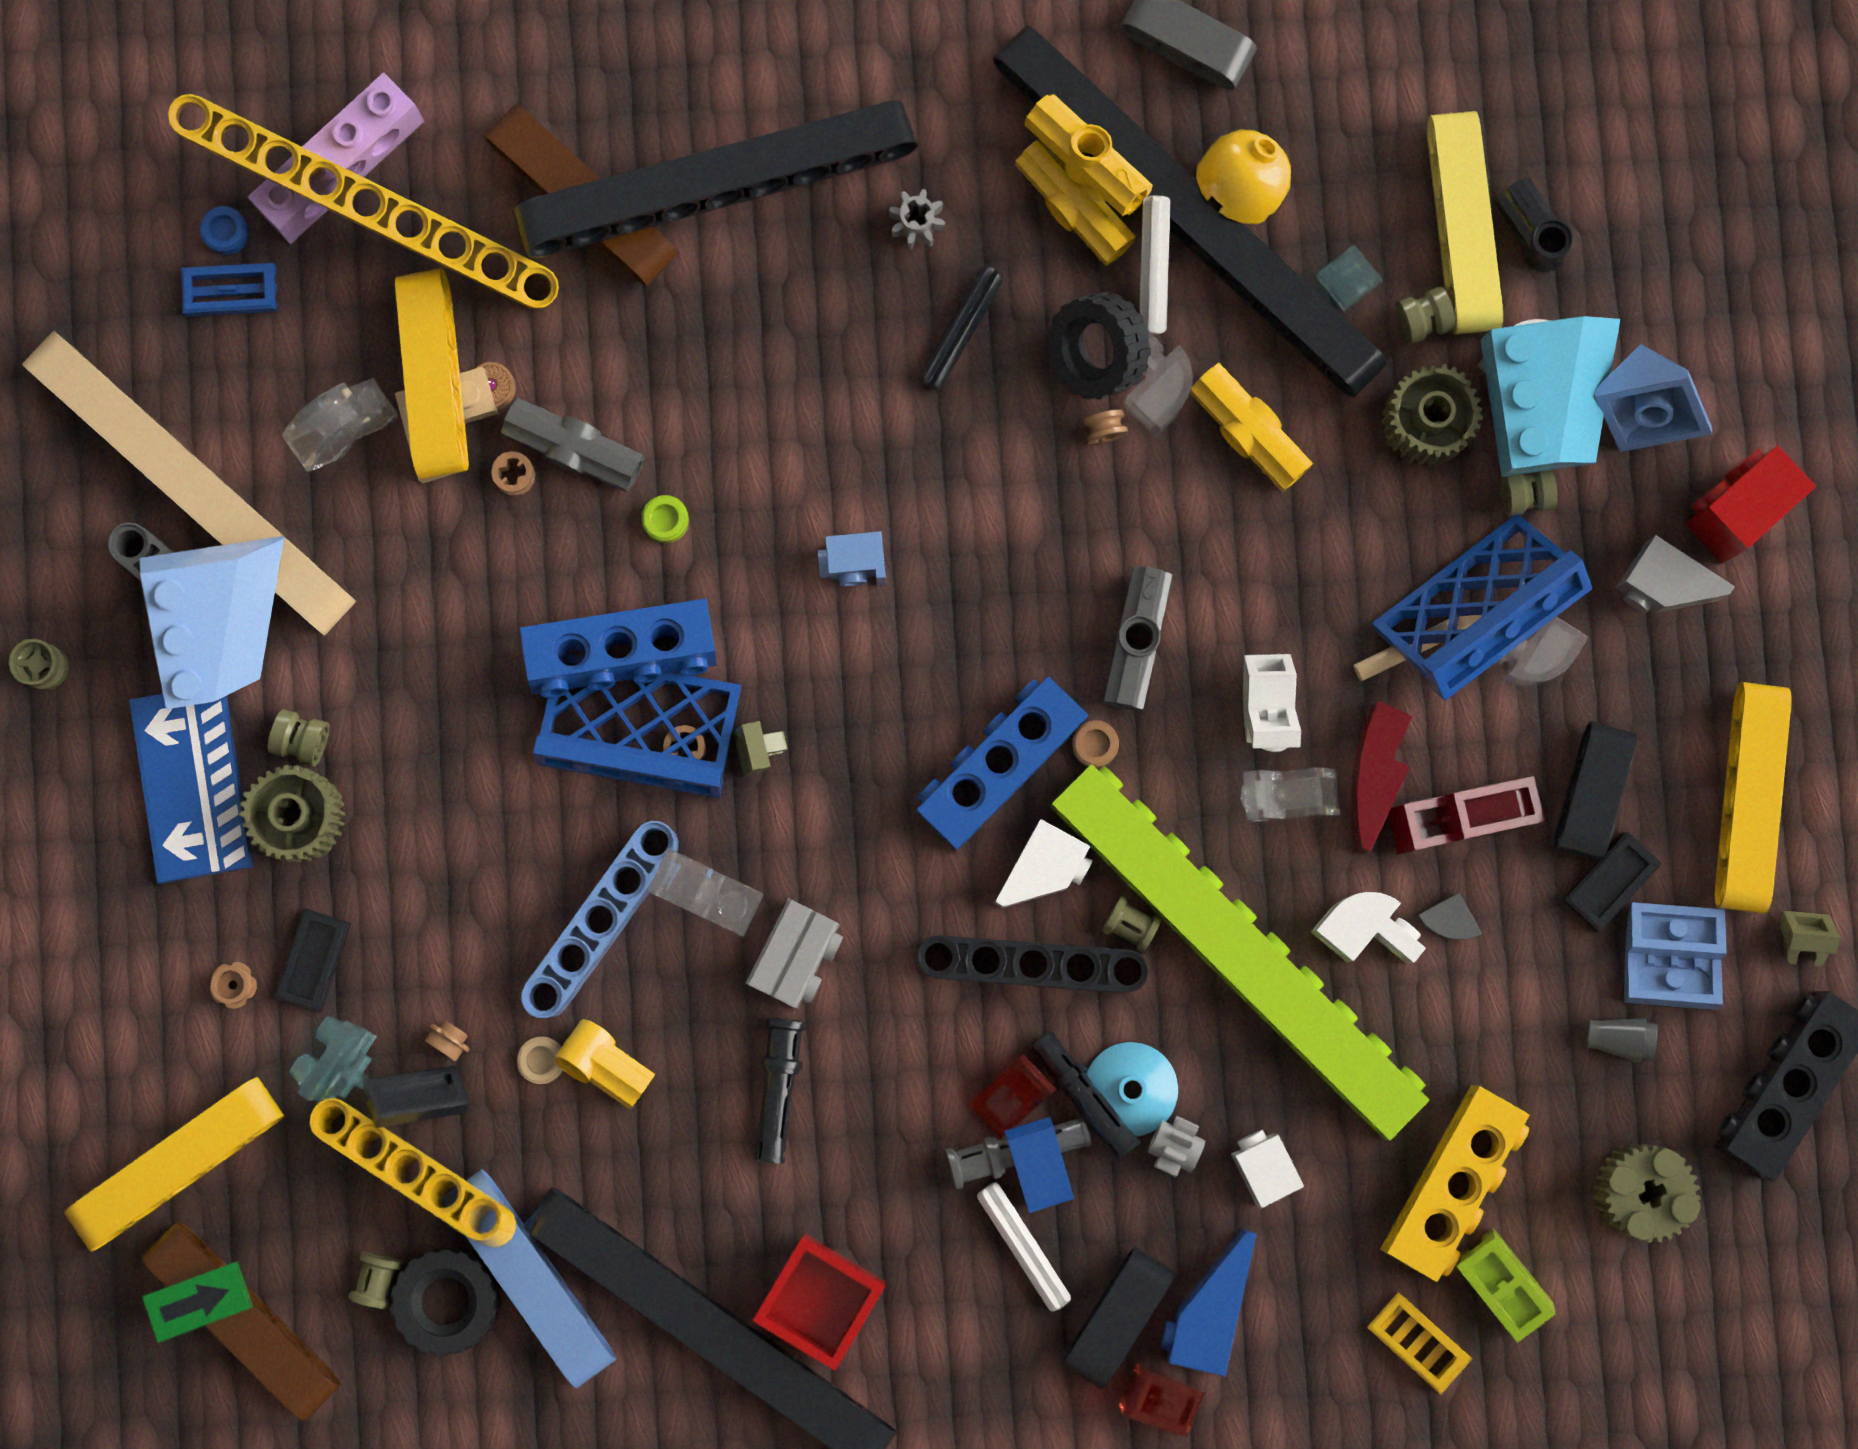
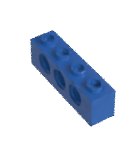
M706 598L520 627L527 680L531 694H540L545 698L563 696L568 693V689L585 686L589 690H604L613 687L617 681L634 679L637 683H649L660 679L662 674L680 672L685 676L698 675L706 672L708 667L717 666ZM662 637H672L678 641L677 646L669 651L658 650L654 647V644ZM616 644H625L632 648L629 655L620 659L613 658L607 654L609 649ZM571 651H578L585 655L584 660L575 666H568L561 662L563 656Z
M1049 676L1041 684L1033 679L1015 697L1020 705L1008 717L1000 712L985 727L982 732L988 738L976 750L970 745L964 748L949 764L955 771L943 783L935 778L917 796V799L922 803L917 809V814L956 852L1087 720L1089 715ZM1027 716L1037 717L1044 724V735L1036 740H1028L1020 734L1018 723ZM1002 749L1008 752L1012 758V767L1005 773L992 772L985 762V757L990 751ZM962 782L974 784L980 793L978 802L970 807H963L957 804L952 795L956 785Z

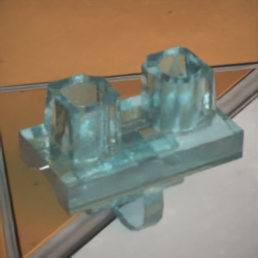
M328 1016L325 1017L316 1031V1038L328 1046L319 1060L306 1053L298 1057L289 1071L290 1075L301 1086L298 1093L309 1101L321 1102L325 1099L336 1098L337 1096L346 1099L354 1085L362 1089L365 1079H369L363 1074L372 1060L366 1053L377 1036L368 1029L347 1020L342 1022Z

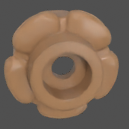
M234 962L229 966L228 964H222L213 972L210 993L217 1003H224L227 1008L236 1009L244 1006L247 1002L246 1000L255 995L257 982L251 976V969L247 965L240 962ZM233 980L237 982V988L234 990L229 987V983Z
M444 1020L440 1027L435 1024L429 1026L432 1031L425 1039V1042L456 1062L463 1051L469 1052V1047L463 1044L468 1035L448 1021Z

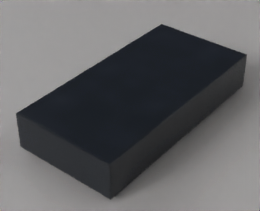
M1624 832L1607 850L1603 860L1600 863L1596 862L1562 901L1595 932H1600L1662 863L1629 832Z
M304 908L274 998L313 1011L322 1012L351 922Z
M456 1066L365 1079L362 1088L375 1128L465 1114L470 1104Z

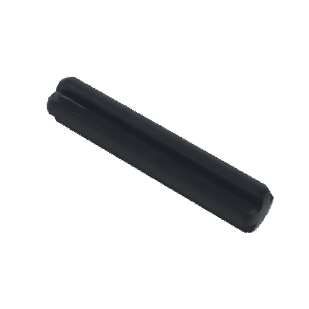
M988 266L981 268L921 371L919 382L930 390L938 392L942 389L1001 287L1003 275L997 270Z

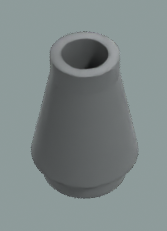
M1646 1018L1606 1021L1589 1020L1586 1048L1597 1049L1640 1065L1642 1060L1654 1061L1658 1024L1647 1023Z

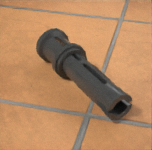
M1083 1116L1062 1124L1053 1125L1061 1153L1091 1146L1089 1132ZM989 1136L983 1138L982 1144L957 1151L952 1147L945 1149L956 1190L962 1189L965 1182L990 1175L994 1179L1001 1178L1002 1174H1006L1005 1169L1015 1167L1007 1139L997 1141L996 1137L991 1138Z

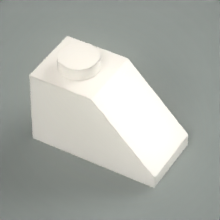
M1040 819L994 904L1005 908L1064 891L1069 887L1071 881L1080 885L1093 861L1085 856L1090 846Z

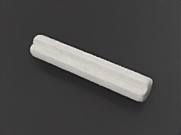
M1147 196L1142 203L1139 314L1143 317L1144 326L1149 334L1164 333L1167 327L1170 199L1165 196Z
M995 1182L983 1188L977 1194L979 1202L1048 1309L1053 1312L1065 1306L1071 1300L1070 1294L1000 1185Z

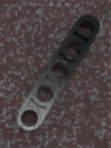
M940 935L932 936L925 940L919 947L917 955L918 965L924 974L931 978L943 980L1129 993L1142 988L1149 976V967L1145 958L1138 952L1125 949ZM934 944L945 945L952 953V962L943 971L932 970L925 962V952ZM985 947L995 951L999 959L998 968L995 972L987 975L978 973L972 965L974 952ZM1028 951L1038 952L1045 960V970L1037 978L1026 977L1019 968L1021 956ZM1073 955H1083L1092 964L1091 975L1083 982L1074 981L1067 973L1066 965ZM1122 958L1131 959L1138 966V978L1131 985L1119 983L1114 976V966Z

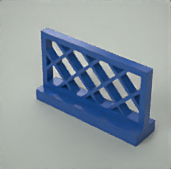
M1516 515L1372 622V625L1386 642L1430 681L1434 692L1445 701L1593 588L1583 560L1572 550L1565 553L1524 518ZM1518 532L1527 538L1524 549L1503 550V544ZM1523 561L1521 574L1498 576L1500 563ZM1532 561H1554L1553 564L1541 573L1531 574ZM1491 563L1488 576L1466 577L1467 571L1476 564ZM1519 587L1516 592L1504 601L1494 602L1496 588ZM1486 589L1484 602L1462 603L1464 590ZM1454 591L1452 604L1430 605L1431 598L1437 593ZM1482 615L1480 619L1467 629L1457 630L1459 616ZM1449 617L1447 630L1425 631L1427 618ZM1417 618L1415 632L1396 633L1391 629L1403 619ZM1445 643L1443 647L1426 660L1421 656L1422 644Z
M567 653L563 656L561 662L568 666H575L580 664L585 656ZM674 672L662 674L660 679L653 681L646 687L643 683L635 682L640 691L620 704H617L608 689L600 690L612 706V709L592 722L588 720L577 703L597 690H589L586 687L573 696L568 691L564 695L567 700L559 705L560 696L548 698L540 736L537 735L533 752L537 765L709 797H721L724 782L723 776L741 693L740 684L696 676H685ZM665 684L677 686L686 699L663 712L651 693ZM687 688L698 691L691 695ZM711 692L729 695L726 711L709 721L697 704L698 700ZM646 698L658 717L636 731L623 711ZM691 706L704 725L682 739L669 719ZM571 707L585 725L570 736L552 733L555 717ZM618 715L630 732V735L617 744L603 742L595 729ZM724 722L720 737L715 727ZM664 724L676 739V743L662 753L650 751L641 737ZM709 732L719 745L716 762L696 759L687 746L696 740L694 738L700 734L703 736ZM590 733L594 740L583 739V737ZM636 741L641 749L627 746ZM682 750L686 757L671 754Z

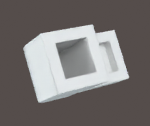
M1291 654L1244 655V726L1247 743H1252L1253 748L1277 752L1288 747H1300L1301 728L1295 710L1297 675Z
M1377 892L1359 893L1340 900L1328 910L1311 931L1314 936L1346 962L1354 961L1373 937L1406 964L1414 963L1426 949L1417 941L1421 934L1402 918H1398L1395 922L1390 919V916L1401 903L1391 896Z

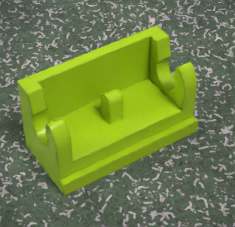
M1492 1228L1482 1236V1242L1472 1250L1467 1248L1462 1252L1457 1268L1518 1343L1556 1315L1554 1303L1497 1231Z

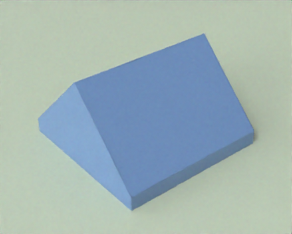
M1642 344L1595 389L1596 401L1604 413V418L1620 452L1712 435L1711 423L1689 371Z

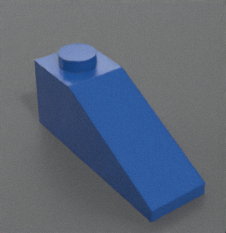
M1241 1229L1177 1308L1173 1322L1165 1321L1161 1334L1160 1349L1167 1350L1165 1359L1169 1363L1226 1376L1256 1233Z

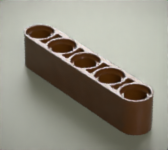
M516 103L484 135V139L495 152L542 195L601 179ZM655 227L596 242L598 246L645 287L678 255L675 247Z
M176 1221L142 1256L145 1265L166 1287L227 1265L194 1231L180 1221ZM246 1285L253 1307L205 1326L292 1414L303 1421H307L341 1386V1383L334 1372Z

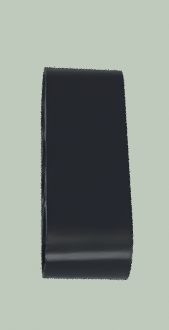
M1592 720L1588 722L1580 741L1555 831L1553 849L1598 863L1603 860L1610 844L1637 745V734Z
M1136 1246L1133 1247L1069 1346L1061 1364L1100 1390H1103L1166 1293L1175 1276V1272Z

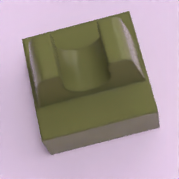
M760 721L743 724L733 732L743 777L764 772L771 767L769 757L782 754L783 751L788 750L784 731L763 735Z
M1794 911L1782 912L1779 928L1783 934V951L1790 964H1796L1798 954L1801 951H1810V958L1814 966L1818 967L1825 963L1829 953L1837 954L1841 937L1830 915Z

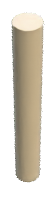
M1482 615L1459 616L1457 630L1467 629L1480 619ZM1449 619L1425 631L1447 630ZM1440 643L1422 644L1421 653ZM1390 647L1354 664L1353 667L1356 675L1362 682L1406 659L1393 647Z

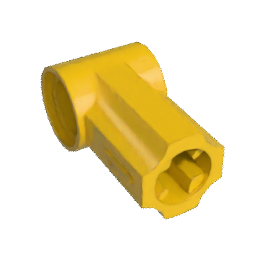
M585 1019L580 1020L554 1056L556 1065L566 1074L580 1082L588 1083L590 1081L629 1110L634 1106L655 1076L650 1070L617 1048L615 1040L607 1031Z

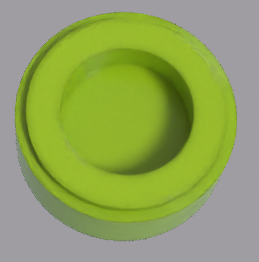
M661 495L651 499L644 507L642 524L648 536L659 543H673L682 538L689 526V515L680 500L673 496Z

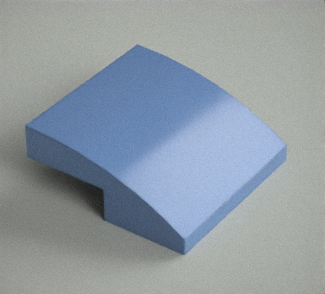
M1631 902L1626 932L1624 1003L1718 1010L1723 1005L1721 960L1727 954L1725 909Z

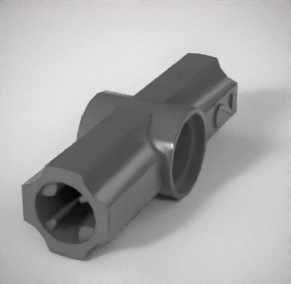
M519 398L510 406L501 430L502 436L544 454V458L556 466L577 475L586 473L603 483H608L625 492H629L635 484L645 458L643 454L601 436L599 430L579 419L564 415L563 418L544 408Z
M1133 566L1120 628L1116 636V646L1103 703L1122 709L1143 711L1155 654L1161 638V627L1173 574L1152 567ZM1134 627L1144 629L1149 634L1150 646L1143 650L1132 648L1126 641V632Z

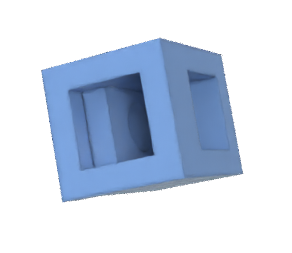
M881 531L826 536L827 549L818 550L820 578L830 577V580H839L840 586H858L867 584V577L876 576L877 585L886 584Z

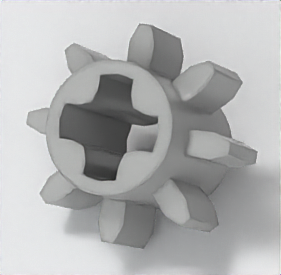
M922 189L919 196L912 197L905 191L902 192L901 208L890 207L889 217L900 221L893 226L892 236L898 237L903 234L908 239V249H912L915 242L925 241L931 247L933 245V230H945V221L934 217L943 210L942 201H936L932 204L927 199L926 189ZM915 212L919 218L925 216V224L919 226L916 221L909 222V214Z
M1176 1116L1173 1125L1162 1120L1147 1150V1153L1158 1157L1154 1167L1174 1177L1177 1176L1180 1168L1191 1173L1205 1145V1140L1195 1136L1199 1126Z

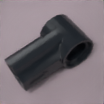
M1530 177L1523 180L1520 179L1496 196L1494 203L1524 246L1527 263L1539 272L1557 270L1563 264L1574 243V235L1571 228L1564 221L1556 218ZM1539 240H1553L1558 245L1559 251L1556 253L1544 251L1540 247Z

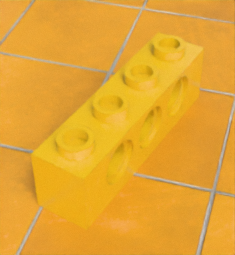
M1471 1085L1380 1250L1438 1282L1441 1275L1449 1276L1460 1257V1251L1456 1250L1464 1233L1471 1235L1482 1218L1483 1210L1479 1206L1488 1191L1494 1193L1506 1174V1168L1502 1167V1164L1510 1150L1516 1152L1527 1137L1529 1127L1524 1124L1529 1114L1483 1087ZM1485 1130L1491 1137L1492 1147L1486 1155L1478 1157L1472 1151L1471 1140L1475 1133ZM1462 1171L1468 1177L1469 1189L1464 1196L1454 1198L1449 1193L1448 1181L1454 1173ZM1440 1213L1445 1218L1446 1230L1440 1238L1431 1240L1425 1233V1222L1431 1215Z

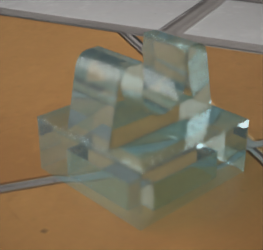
M1355 245L1323 268L1316 276L1344 312L1378 287L1383 281Z

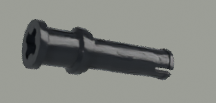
M766 1017L765 1025L769 1027L766 1056L761 1057L760 1060L762 1070L766 1071L754 1160L783 1164L785 1163L786 1138L789 1127L795 1074H799L803 1066V1062L799 1060L802 1031L807 1030L808 1022Z

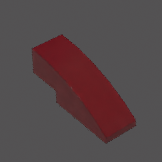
M1379 700L1371 705L1362 728L1354 758L1351 781V826L1355 850L1362 854L1371 852L1410 766L1393 758L1413 716Z
M1534 776L1403 804L1391 808L1388 814L1397 855L1545 822Z

